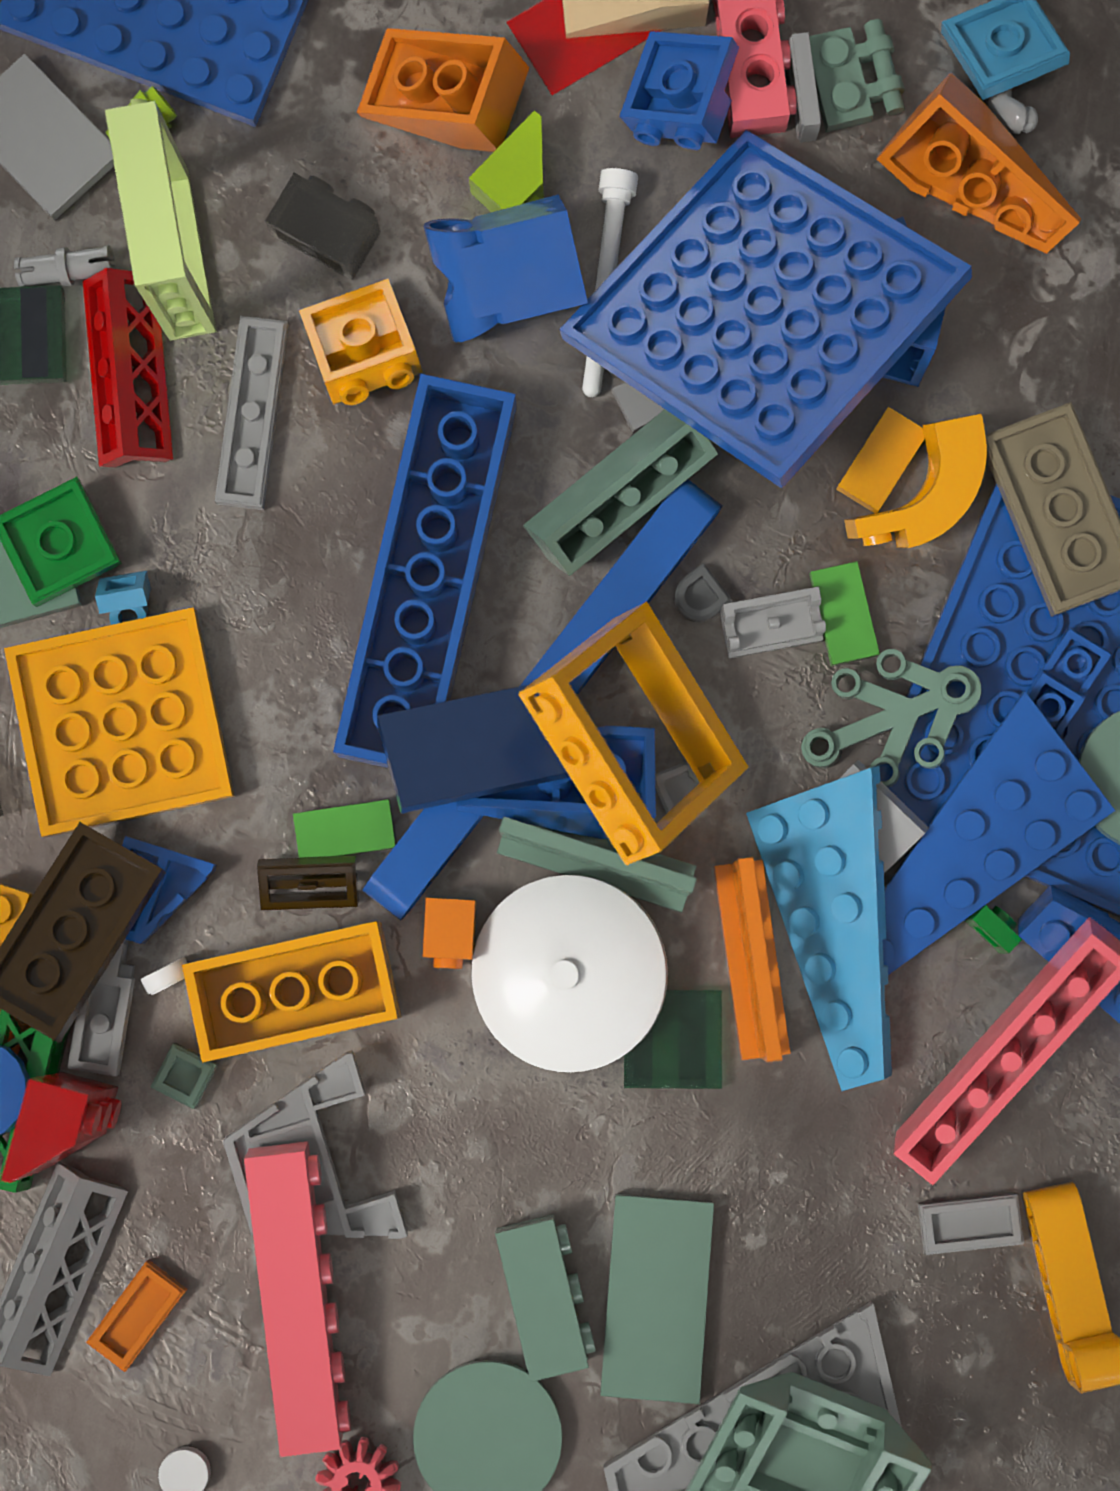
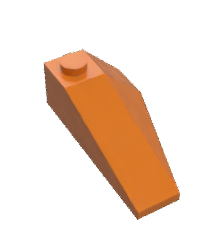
M952 73L917 107L877 157V160L911 191L923 197L929 194L953 205L952 210L964 216L967 213L994 224L996 231L1046 254L1081 221L1080 216L989 107Z

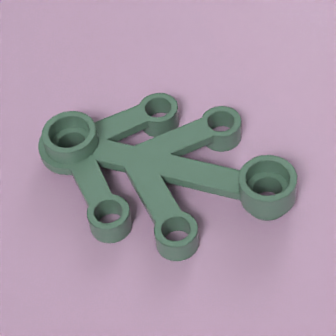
M896 649L883 651L878 656L876 665L879 673L885 679L898 680L903 678L930 690L911 699L862 680L852 669L844 668L838 670L832 677L831 685L834 692L840 698L846 700L856 698L884 710L833 732L825 728H817L810 731L804 737L801 745L804 758L816 768H830L840 760L843 749L892 729L881 757L875 759L869 767L882 764L892 766V777L887 781H881L887 788L892 787L899 779L900 771L898 766L919 717L937 710L928 738L922 739L917 743L914 749V756L917 762L926 769L939 767L945 759L944 746L957 715L970 712L980 701L982 694L981 683L972 670L964 666H950L939 673L907 661L904 655ZM889 657H897L901 660L899 670L894 673H888L883 668L885 660ZM844 676L855 678V687L850 692L839 690V681ZM960 681L965 684L966 690L961 697L952 698L947 694V688L952 682ZM818 739H826L829 743L827 753L821 756L814 755L812 751L813 743ZM927 745H934L939 749V755L933 762H925L921 759V751Z

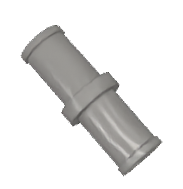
M110 245L70 251L68 247L57 248L55 254L15 258L14 269H21V272H23L15 273V277L20 288L60 282L62 286L74 285L75 280L89 278L105 268L116 269V265L109 262L115 260Z

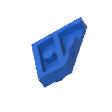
M125 836L122 844L123 847L166 872L125 938L139 944H145L215 872L217 865Z

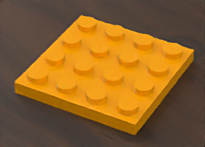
M194 607L4 648L41 837L48 838L71 833L79 822L94 828L235 797L197 610Z

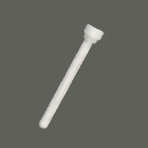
M607 168L601 171L599 192L603 194L602 201L606 203L595 291L617 268L625 206L630 205L631 198L636 196L638 175L629 170ZM586 356L583 392L588 397H596L601 392L604 367Z

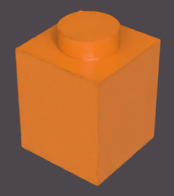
M426 898L422 957L434 958L433 968L463 969V959L473 960L477 901Z

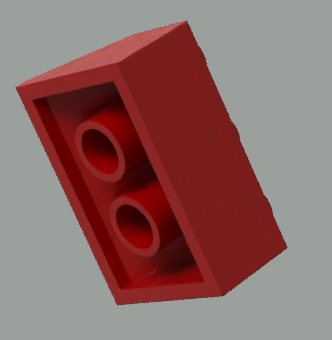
M65 1072L30 1078L1 1181L12 1183L46 1170L104 1136L107 1128L113 1129L117 1123L122 1105L121 1100L115 1099L118 1086Z

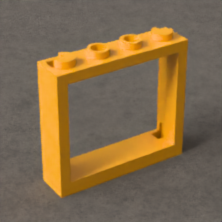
M647 601L613 618L518 693L625 865L661 852L749 768ZM614 646H616L700 782L657 823L652 818L569 685L573 679ZM539 692L540 695L535 698L534 695Z

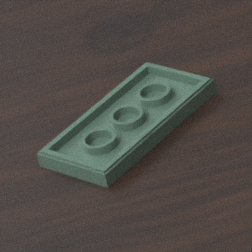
M615 1194L600 1396L700 1404L714 1211L713 1201Z

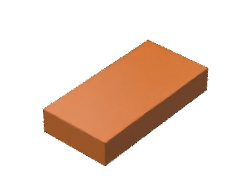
M147 1260L86 1343L122 1371L126 1372L188 1289L152 1261Z

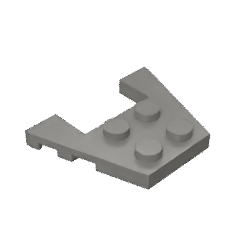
M353 1050L339 1056L223 1139L251 1235H253L244 1163V1157L249 1148L308 1141L310 1155H318L320 1160L321 1185H315L314 1192L316 1205H325L327 1234L324 1235H345V1238L389 1236L388 1239H401L407 1237V1227L395 1190L351 1204L345 1203L317 1112L318 1109L365 1096V1088Z

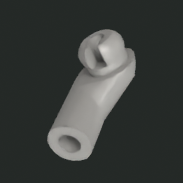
M1011 89L988 98L989 109L1009 133L1019 134L1021 131L1029 133L1036 128L1038 123L1036 109L1032 106L1025 107L1023 103L1012 98Z

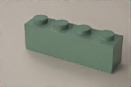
M664 409L523 526L546 558L568 576H571L718 455L707 437Z

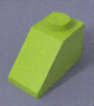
M535 110L469 177L471 194L490 212L544 198L542 117Z

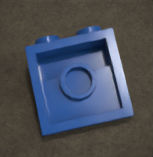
M650 31L619 117L633 132L634 138L646 145L658 146L662 138L674 139L675 143L689 150H699L702 142L717 144L732 101L724 90L740 47L732 37Z

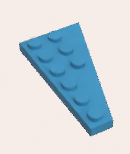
M880 765L746 813L841 1091L884 1080L892 1075L890 1016L885 1012L884 985L888 984V965L883 963V940L886 939L884 862L879 859L878 830L882 829L881 810H877L876 784L880 783Z

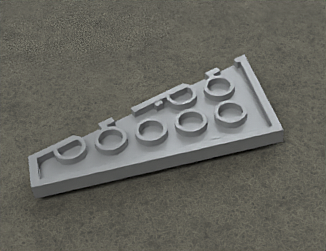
M870 1301L604 1463L608 1491H685L740 1387L788 1372L797 1373L885 1408L901 1426L873 1302Z

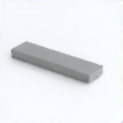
M240 316L215 494V503L217 505L264 510L289 332L287 321Z

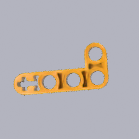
M1072 1181L1024 1192L1025 1212L1065 1377L1068 1383L1080 1393L1120 1385V1337L1112 1332L1078 1189Z

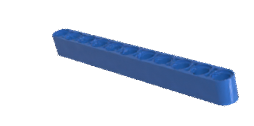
M689 479L671 492L520 686L529 685L613 618L646 601L649 604L716 518L723 505ZM616 646L571 681L576 696H578ZM457 802L423 809L363 888V892L400 921L403 920L484 816L458 811Z

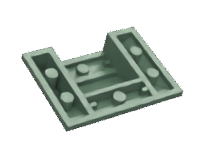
M788 1372L740 1387L685 1491H919L932 1470V1462L885 1408L797 1373Z

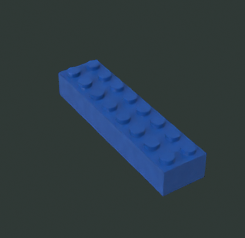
M420 374L333 750L340 758L389 768L377 724L378 715L451 700L517 410L516 394Z

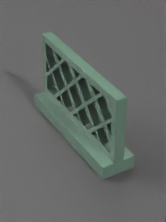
M503 817L499 829L502 838L497 854L562 875H581L603 880L620 888L631 897L680 913L683 911L687 896L693 892L697 878L693 877L696 865L658 853L625 865L610 839H598L528 825Z

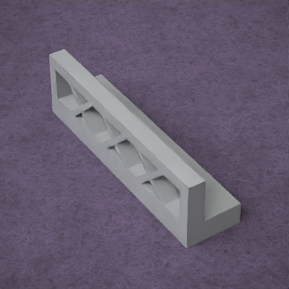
M57 1162L0 1297V1366L51 1376L128 1191L118 1185L89 1178L74 1166ZM95 1192L108 1196L102 1213L87 1221L84 1209L91 1193ZM83 1238L87 1247L83 1258L67 1267L64 1257L68 1247ZM64 1285L67 1296L63 1305L48 1314L44 1304L49 1293ZM44 1331L48 1341L40 1360L24 1357L23 1354L29 1340Z

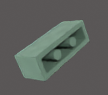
M554 1214L496 1228L495 1236L530 1382L589 1368L587 1354L596 1352L590 1323L580 1324L575 1304L584 1303L578 1274L568 1275L564 1255L572 1254L566 1224L556 1226Z

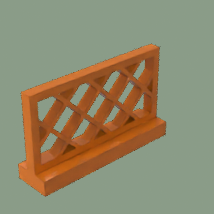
M753 857L738 859L732 864L714 866L713 869L741 1060L760 1058L766 1062L782 1060V1055L791 1053L763 859L755 861Z

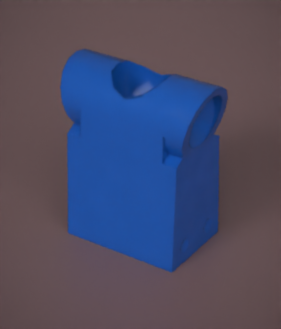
M559 194L476 216L472 220L437 219L428 221L423 225L432 262L448 279L444 308L454 342H464L485 333L497 323L506 324L588 304L567 209Z

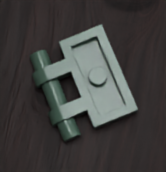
M874 19L865 23L864 28L867 41L855 44L851 27L809 36L818 104L826 133L872 122L874 115L871 103L884 101L888 116L900 114L905 110L901 95L905 92L902 76L896 75L891 54L895 51L890 35L885 34L881 19ZM873 61L878 81L865 84L861 64Z

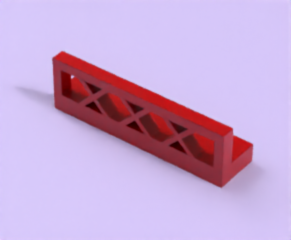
M105 268L82 281L99 467L116 468L132 460L168 462L173 459L161 326L144 299L143 307L138 312L126 300L125 284L135 286L133 271ZM134 328L147 341V353L143 358L130 346L129 333ZM138 374L151 386L152 398L147 404L134 392L133 380ZM143 420L155 432L156 448L139 447L137 427Z

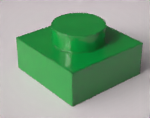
M984 905L964 920L1000 954H1009L1022 940L1013 931L1017 927V923L996 905L992 910Z

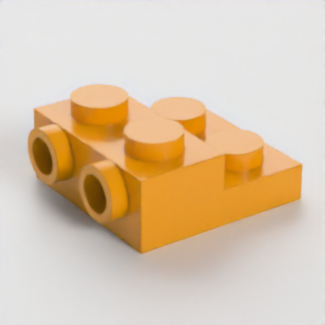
M389 279L299 310L333 405L339 402H343L346 405H357L367 399L370 391L384 386H388L391 389L404 388L412 383L415 375L423 373L416 349Z

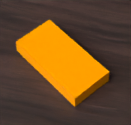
M888 407L836 490L873 513H878L925 439L923 428Z

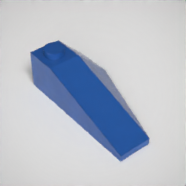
M598 727L599 733L655 820V728ZM571 777L457 801L458 811L498 819L506 817L528 825L598 839H609Z

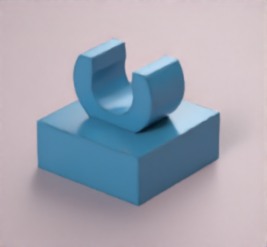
M147 571L99 579L95 599L99 614L110 612L109 620L111 625L122 623L120 612L125 609L135 611L138 619L147 617V605L151 590Z

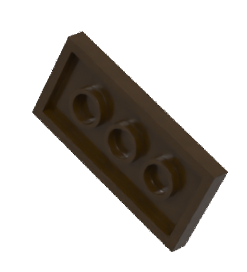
M79 822L0 946V1009L60 1043L166 872L143 857Z

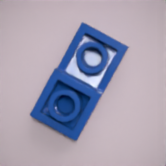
M1071 627L1067 628L1027 692L1028 696L1059 737L1085 700L1084 695L1112 655L1110 651Z

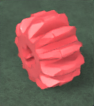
M361 1437L357 1446V1452H354L348 1440L342 1441L341 1449L339 1450L340 1456L327 1452L323 1462L329 1470L318 1471L315 1479L320 1485L328 1487L323 1491H357L358 1485L352 1489L348 1483L352 1474L359 1472V1479L363 1475H366L369 1479L365 1491H400L401 1482L389 1477L398 1471V1462L391 1460L382 1464L381 1460L386 1454L387 1447L381 1444L377 1447L374 1454L367 1452L369 1439L366 1437Z

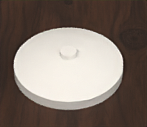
M561 875L543 878L531 882L509 895L496 907L484 924L477 939L472 960V986L475 1001L485 1024L494 1037L521 1060L534 1066L557 1072H582L597 1069L612 1063L631 1051L643 1040L656 1022L665 1000L668 984V964L665 947L655 923L646 910L620 888L606 881L581 875Z

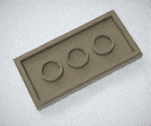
M1072 402L986 434L987 462L1051 617L1119 592L1120 518Z

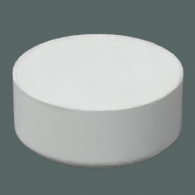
M185 957L141 978L140 980L146 992L154 995L185 979L182 964L188 963Z
M189 1446L179 1447L170 1452L160 1466L158 1474L160 1486L163 1491H203L210 1480L211 1467L207 1457L200 1450Z

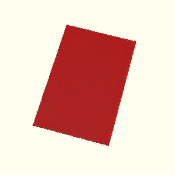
M542 0L506 22L552 96L644 42L650 31L566 38L562 0Z

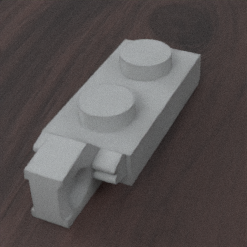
M127 939L121 944L75 1019L68 1069L111 1076L120 1075L135 978H133L135 966L125 964L129 942Z

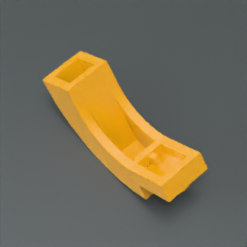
M982 414L923 425L928 452V472L920 491L912 500L896 509L845 519L847 538H862L863 545L870 546L892 541L891 532H894L897 548H912L937 538L954 526L971 506L978 493L985 472L987 444Z

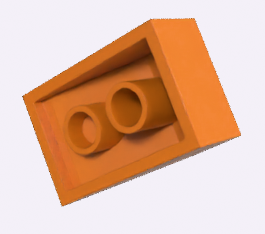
M387 28L357 113L362 118L461 149L494 152L505 140L530 67L505 37Z

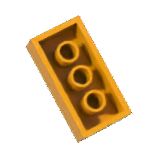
M378 921L182 964L202 1063L402 1018L382 923Z

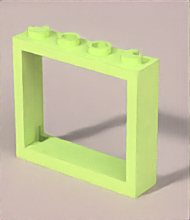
M130 99L131 105L107 109L105 114L135 287L170 341L215 333L217 331L188 168L156 102Z

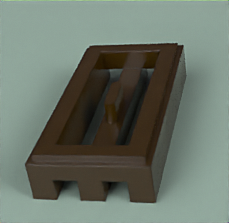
M356 856L258 860L257 874L261 910L358 907L359 892L357 891ZM301 874H327V875H301ZM273 875H299V876H273ZM323 887L347 888L345 892L270 894V889L298 888V890H316Z

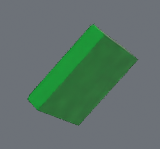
M78 477L0 515V541L32 605L35 607L122 564Z

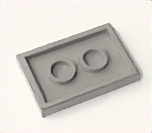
M24 53L0 75V165L55 221L114 167L111 143Z

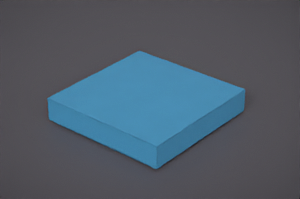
M992 0L941 22L943 37L982 100L1069 64L1070 52L1037 0Z

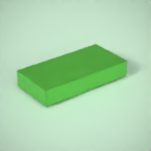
M858 561L810 572L809 577L812 588L819 587L821 605H819L821 619L825 620L826 631L823 636L831 667L878 657L880 653Z
M389 799L293 813L299 858L347 856L393 849L396 845Z

